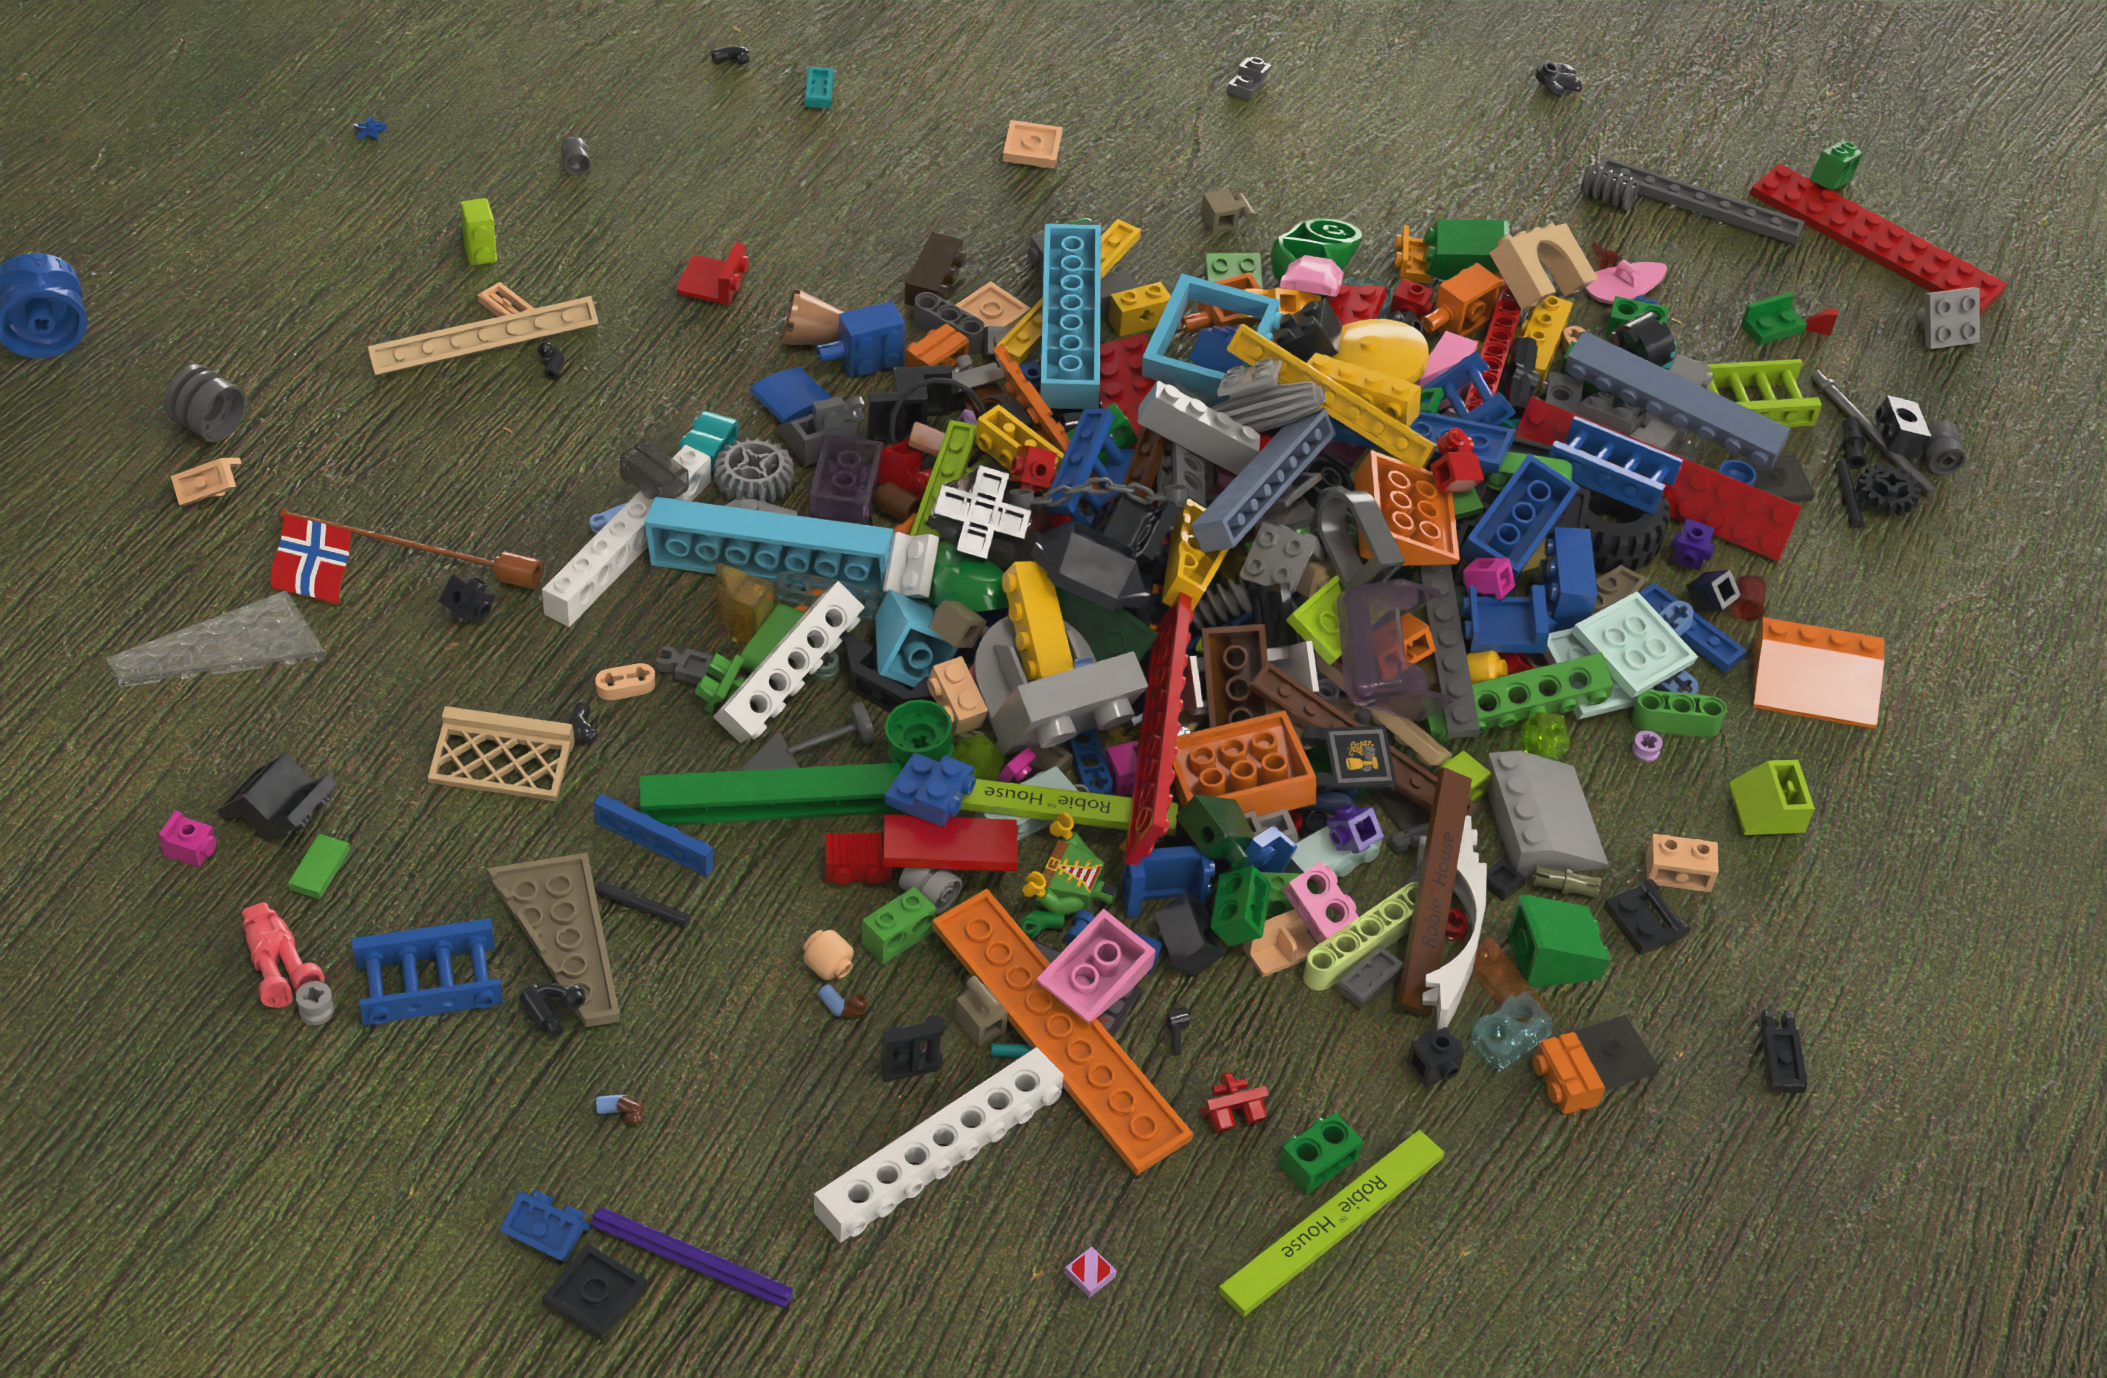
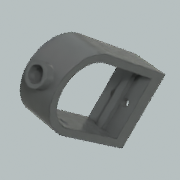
M1343 486L1334 487L1327 492V496L1319 508L1317 522L1320 538L1348 598L1373 595L1405 560L1373 496L1362 490L1345 491ZM1348 506L1373 556L1364 566L1346 530L1345 515Z

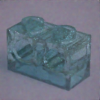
M1524 991L1517 997L1514 995L1506 999L1500 1009L1492 1015L1486 1014L1476 1021L1472 1028L1473 1044L1491 1065L1500 1072L1537 1046L1541 1040L1547 1039L1552 1035V1018L1527 991ZM1519 1017H1528L1531 1020L1528 1022H1519L1516 1019ZM1498 1035L1502 1036L1504 1039L1495 1042L1490 1040L1489 1038Z

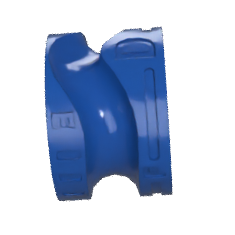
M28 253L15 256L1 264L0 342L3 346L13 353L28 358L58 356L75 347L82 340L86 332L87 317L82 301L80 281L73 267L56 256L43 253Z

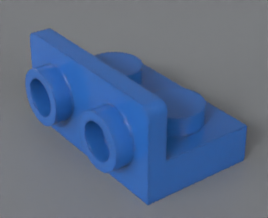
M1272 826L1252 839L1245 851L1249 861L1243 867L1254 865L1259 872L1283 873L1294 855L1297 845L1275 826Z
M535 1189L531 1196L519 1190L499 1231L567 1263L583 1229L589 1232L592 1226L582 1220L585 1213L566 1204L563 1210H559L551 1206L554 1198Z

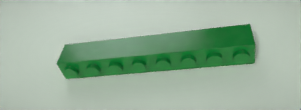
M900 763L849 764L844 766L639 776L641 813H646L654 820L667 826L903 813L899 809L884 804L885 794L900 774L901 766Z

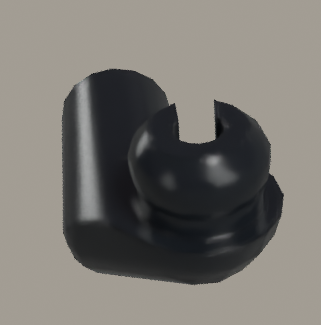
M727 46L711 50V57L714 63L735 58L740 65L750 61L749 50L745 46Z
M543 341L538 345L537 352L540 354L542 361L547 365L544 375L549 380H556L564 364V355L559 349L552 346L550 342Z

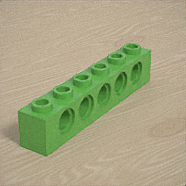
M1600 652L1472 684L1480 727L1479 734L1489 727L1497 725L1502 728L1509 727L1518 720L1526 718L1537 720L1545 717L1550 712L1559 710L1561 713L1576 709L1578 705L1586 703L1598 705L1605 702L1611 697L1614 685L1603 653ZM1574 681L1580 682L1584 685V688H1573L1570 683ZM1549 689L1554 695L1544 696L1540 693V690ZM1439 692L1422 696L1420 698L1419 710L1427 734L1439 742H1448L1455 739L1447 738ZM1513 696H1518L1522 698L1524 702L1521 704H1515L1511 702L1509 698ZM1481 704H1490L1494 710L1484 711L1479 706Z

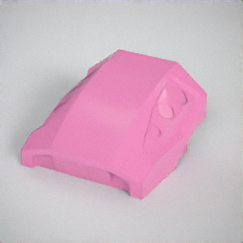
M1304 255L1289 264L1286 275L1282 276L1280 288L1336 297L1342 285L1344 272L1332 259Z

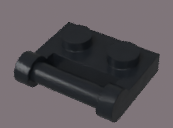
M1289 582L1248 590L1249 599H1252L1255 625L1265 624L1267 649L1297 644L1296 630L1286 621L1293 613Z
M1653 879L1644 881L1639 887L1606 899L1603 906L1639 955L1680 940L1691 929L1685 920H1680L1660 895L1658 892L1659 887ZM1648 899L1669 928L1663 929L1642 901Z
M931 1015L926 1018L925 1023L906 1027L897 1026L891 1030L883 1031L881 1073L884 1082L936 1072L942 1067L943 1055L940 1052L941 1036L945 1032L946 1024L941 1016ZM927 1040L926 1051L922 1057H919L920 1042Z

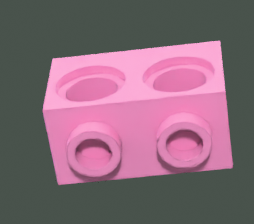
M1319 862L1281 888L1318 944L1359 918L1355 912L1357 910L1355 903L1350 896L1342 893L1336 884L1338 880L1335 873L1330 867L1324 866L1322 862ZM1308 879L1314 880L1318 884L1319 894H1313L1308 890ZM1327 907L1333 908L1337 912V923L1331 922L1327 918Z

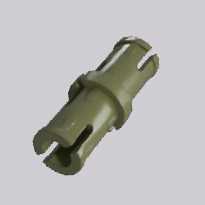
M1536 865L1533 871L1534 875L1546 877H1532L1533 886L1558 889L1561 894L1566 895L1572 892L1593 898L1598 897L1600 889L1588 887L1587 885L1601 886V878L1575 874L1571 869L1565 868L1564 871L1541 867L1540 865Z

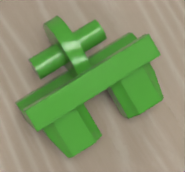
M717 653L712 657L705 671L718 678V682L704 675L694 690V693L707 701L704 707L705 711L712 714L718 702H722L725 697L728 700L745 681L742 677L734 680L744 658L736 654L730 661Z

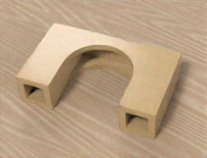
M1551 223L1542 229L1537 227L1528 233L1522 231L1513 237L1511 234L1497 241L1498 247L1489 253L1522 310L1538 305L1556 292L1539 260L1549 269L1564 297L1579 293L1598 280L1566 223L1557 226Z

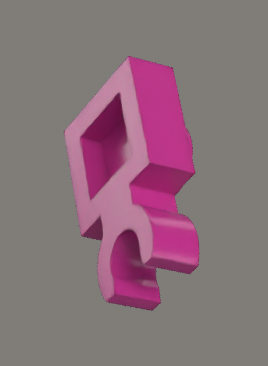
M1027 747L1004 767L995 781L1015 783L1017 781L1020 783L1031 773L1030 764L1037 757L1036 754Z

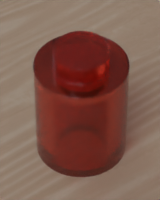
M1756 575L1742 576L1736 582L1741 597L1734 601L1733 612L1741 620L1755 621L1764 614L1766 583L1761 577Z

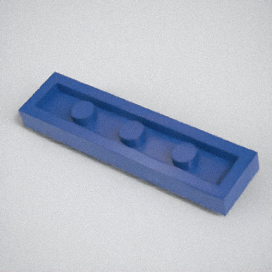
M1655 582L1639 593L1658 614L1672 602L1679 601ZM1696 612L1693 613L1691 627L1680 636L1687 645L1725 673L1745 659L1747 653L1746 649ZM1674 613V621L1678 617H1682L1685 619V614L1682 613L1681 615H1676Z
M600 794L594 801L595 824L705 877L712 871L713 847L709 846L706 842L683 834L673 826L660 823L646 813L635 811L625 806L619 800L610 799Z

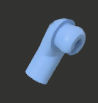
M627 503L600 514L592 515L589 520L592 531L598 533Z

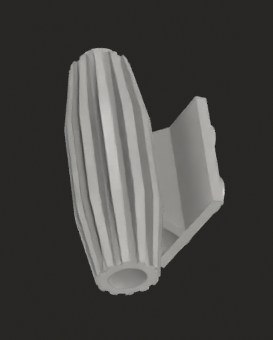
M1266 358L1256 362L1255 366L1244 369L1243 366H1237L1229 369L1219 385L1217 395L1218 397L1228 395L1230 399L1210 408L1218 413H1225L1233 421L1243 426H1249L1256 433L1289 425L1321 410L1322 403L1326 402L1323 387L1321 385L1317 386L1314 381L1277 385L1279 372L1283 365L1281 359L1272 361V358Z

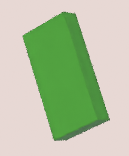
M318 834L289 880V891L320 900L350 852L349 843Z

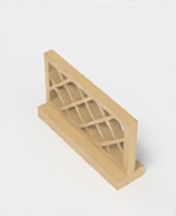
M448 706L444 707L442 714L443 725L428 774V783L557 801L570 751L572 752L575 743L572 724ZM449 734L463 736L467 741L454 750H451L447 745ZM485 740H493L499 747L483 755L477 745ZM517 744L526 745L530 752L515 759L509 749ZM472 748L479 758L463 766L457 756ZM548 749L561 750L560 757L549 764L540 755ZM504 753L511 763L495 771L489 761ZM536 758L542 765V768L528 776L521 765ZM450 760L459 769L451 775L438 774L440 766ZM483 764L491 773V775L482 780L473 779L469 774ZM514 769L523 778L514 785L505 784L501 777ZM548 773L553 780L552 789L537 788L533 782Z

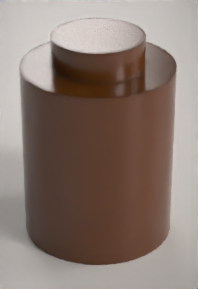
M892 482L879 486L874 495L876 508L902 523L913 513H918L922 501L921 498Z

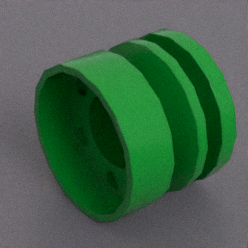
M921 699L907 701L897 706L888 714L885 722V733L889 763H900L902 771L914 752L938 762L941 761L944 755L955 759L951 716L944 707L935 702Z

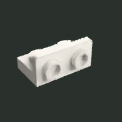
M900 532L893 533L883 591L887 593L890 589L914 599L928 598L939 537L931 534L909 536Z

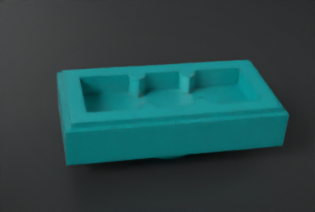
M808 67L805 107L831 108L834 80L833 68Z

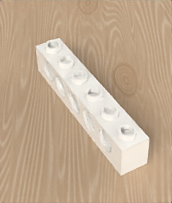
M839 581L831 585L713 717L740 743L750 737L755 740L767 728L764 724L769 716L772 718L776 717L784 709L786 704L783 700L788 694L794 696L804 686L805 682L802 678L807 673L812 675L823 664L824 661L821 659L826 651L830 654L842 642L839 636L844 630L848 633L859 623L861 619L858 617V614L865 607ZM825 616L832 620L833 627L827 623ZM807 637L813 640L815 648L808 644ZM788 658L795 662L796 669L789 665ZM769 679L776 683L777 691L771 688ZM750 701L757 705L758 713L751 709Z

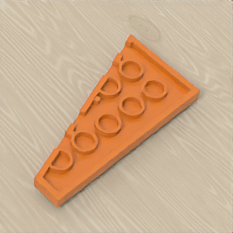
M1003 343L993 348V352L1007 381L1003 386L1011 399L1018 400L1033 421V431L1065 454L1070 442L1065 429L1060 422L1056 424L1051 417L1052 411L1031 382H1027L1016 361L1011 362L1008 351ZM1091 471L1089 478H1096L1093 471ZM1098 482L1089 483L1093 486V490H1101Z

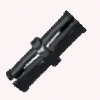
M1848 417L1842 422L1844 430L1843 448L1847 451V463L1852 469H1860L1866 465L1864 454L1866 441L1865 437L1861 434L1860 420L1856 417Z

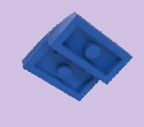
M801 367L772 374L750 388V392L783 424L808 415L809 411H813V402L832 398Z

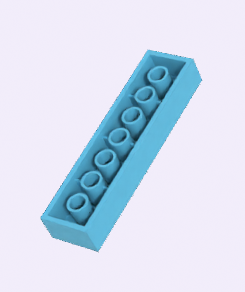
M1045 224L1040 396L1049 408L1099 409L1101 225Z
M661 497L654 498L645 520L652 566L811 588L816 586L825 590L839 581L850 593L883 598L887 594L883 591L894 533L891 528Z

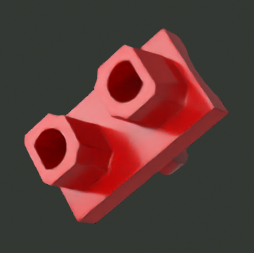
M1226 1072L1220 1076L1221 1084L1211 1087L1213 1096L1222 1094L1224 1096L1207 1100L1206 1106L1199 1109L1202 1119L1209 1117L1215 1133L1218 1134L1229 1131L1236 1126L1232 1111L1239 1109L1242 1110L1246 1125L1263 1122L1267 1118L1263 1101L1269 1095L1266 1086L1238 1092V1090L1247 1088L1245 1078L1235 1080L1232 1073Z

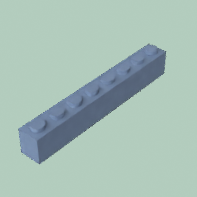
M1586 331L1582 332L1568 354L1565 371L1574 378L1583 379L1602 391H1608L1621 397L1625 402L1637 404L1646 409L1650 414L1665 418L1679 428L1688 429L1698 434L1704 440L1713 441L1731 453H1738L1750 459L1756 465L1771 469L1787 442L1790 428Z
M1322 408L1307 417L1283 426L1191 525L1194 537L1198 541L1203 553L1234 548L1335 436L1336 433L1326 408Z

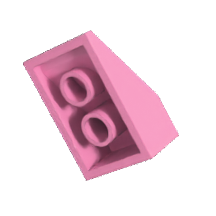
M1446 331L1429 356V364L1425 373L1414 384L1421 386V388L1459 363L1464 357L1475 352L1478 342ZM1472 381L1457 390L1460 397H1462L1464 392L1468 393ZM1448 398L1440 402L1437 408L1438 411L1451 406Z
M1103 909L1037 978L1036 982L1089 1024L1131 991L1153 967L1156 950Z

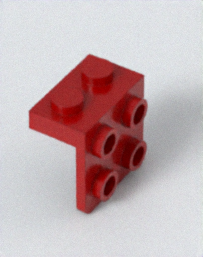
M735 242L726 261L698 255L692 256L677 285V293L692 298L730 305L735 292L739 290L744 273H747L750 258L746 256V244Z

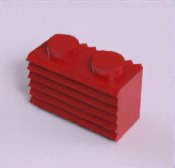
M826 833L824 846L825 882L846 885L850 882L867 881L870 884L876 885L884 881H892V867L883 866L884 833Z

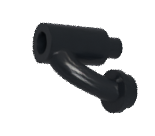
M544 983L539 986L532 985L526 988L520 994L519 1000L541 1031H548L552 1037H557L563 1032V1027L559 1023L561 1016L548 998L552 996L560 997V1003L563 1007H567L568 1010H576L584 1004L586 997L584 995L585 991L579 985L568 987L557 983Z

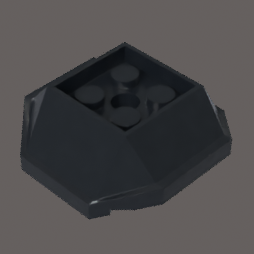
M1072 520L1043 534L1035 532L1030 543V554L1040 567L1049 572L1047 576L1054 585L1111 611L1122 610L1123 606L1131 608L1146 606L1151 596L1149 583L1142 578L1134 548Z

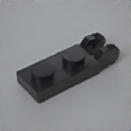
M1763 1010L1761 1014V1030L1770 1091L1804 1094L1807 1088V1079L1799 1030L1796 1029L1794 1015L1792 1011H1784L1781 1017L1782 1028H1775L1773 1011Z

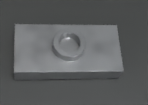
M1379 945L1337 982L1335 989L1362 1009L1403 972L1404 963Z

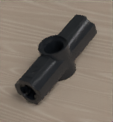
M1518 337L1513 341L1510 363L1504 369L1501 377L1502 383L1506 385L1505 399L1516 412L1509 417L1511 420L1522 419L1531 393L1534 392L1540 380L1539 373L1535 371L1538 351L1537 341L1531 337Z

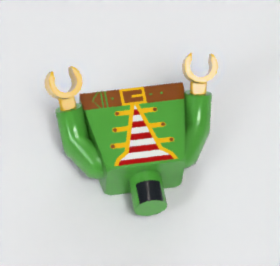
M1065 812L1061 813L1056 817L1057 821L1050 825V832L1057 837L1063 836V841L1058 840L1042 874L1033 871L1025 877L1028 883L1023 886L1024 895L1027 897L1036 895L1035 906L1046 908L1055 914L1072 915L1076 914L1079 910L1089 912L1095 899L1113 904L1118 886L1103 881L1105 863L1086 846L1075 831L1071 832L1074 826L1071 815Z

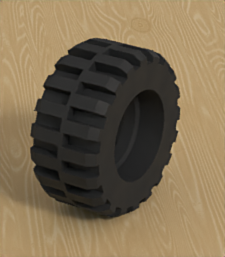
M1635 470V473L1643 476L1642 473ZM1575 483L1580 486V489L1591 491L1584 529H1590L1594 568L1602 570L1601 573H1608L1622 565L1635 571L1652 562L1661 549L1670 521V506L1664 493L1653 515ZM1595 514L1614 516L1625 523L1609 522Z

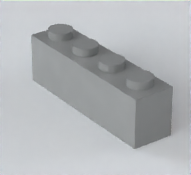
M1157 380L1139 405L1137 423L1236 475H1239L1259 453L1260 434L1256 433L1254 429L1233 421L1225 413L1216 412L1205 406L1198 399L1186 396L1172 385H1166Z

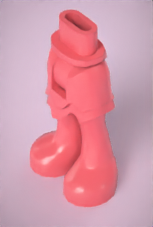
M262 902L247 907L242 911L244 918L242 925L246 933L247 945L251 952V961L254 963L255 970L257 972L261 971L264 978L258 987L259 997L264 1005L281 1008L288 1006L293 1000L292 990L286 979L281 976L277 967L281 959L290 977L295 994L307 982L320 981L324 983L325 977L320 967L315 963H302L295 948V938L286 923L278 917L275 910H271L267 903Z

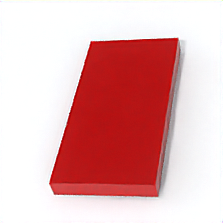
M885 815L883 866L1017 871V820L950 817L945 826L941 827L916 816Z

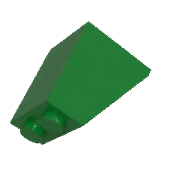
M1437 219L1432 229H1427L1423 238V243L1426 244V250L1423 255L1425 274L1442 280H1449L1458 275L1463 269H1468L1476 263H1479L1493 274L1500 272L1489 253L1498 247L1497 241L1509 235V221L1499 219Z
M1526 894L1519 895L1507 937L1525 987L1534 988L1602 980L1606 966L1610 964V953L1608 947L1602 944L1599 923L1596 919H1593L1589 907Z

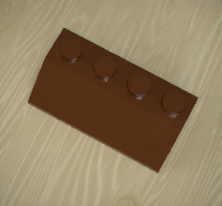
M1265 624L1201 628L1209 728L1272 714V704L1248 688L1264 663L1268 661Z

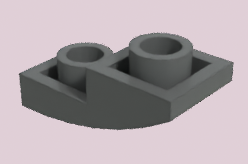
M1248 57L1239 65L1238 74L1228 83L1226 93L1251 100L1265 81L1271 65L1264 63L1260 58Z

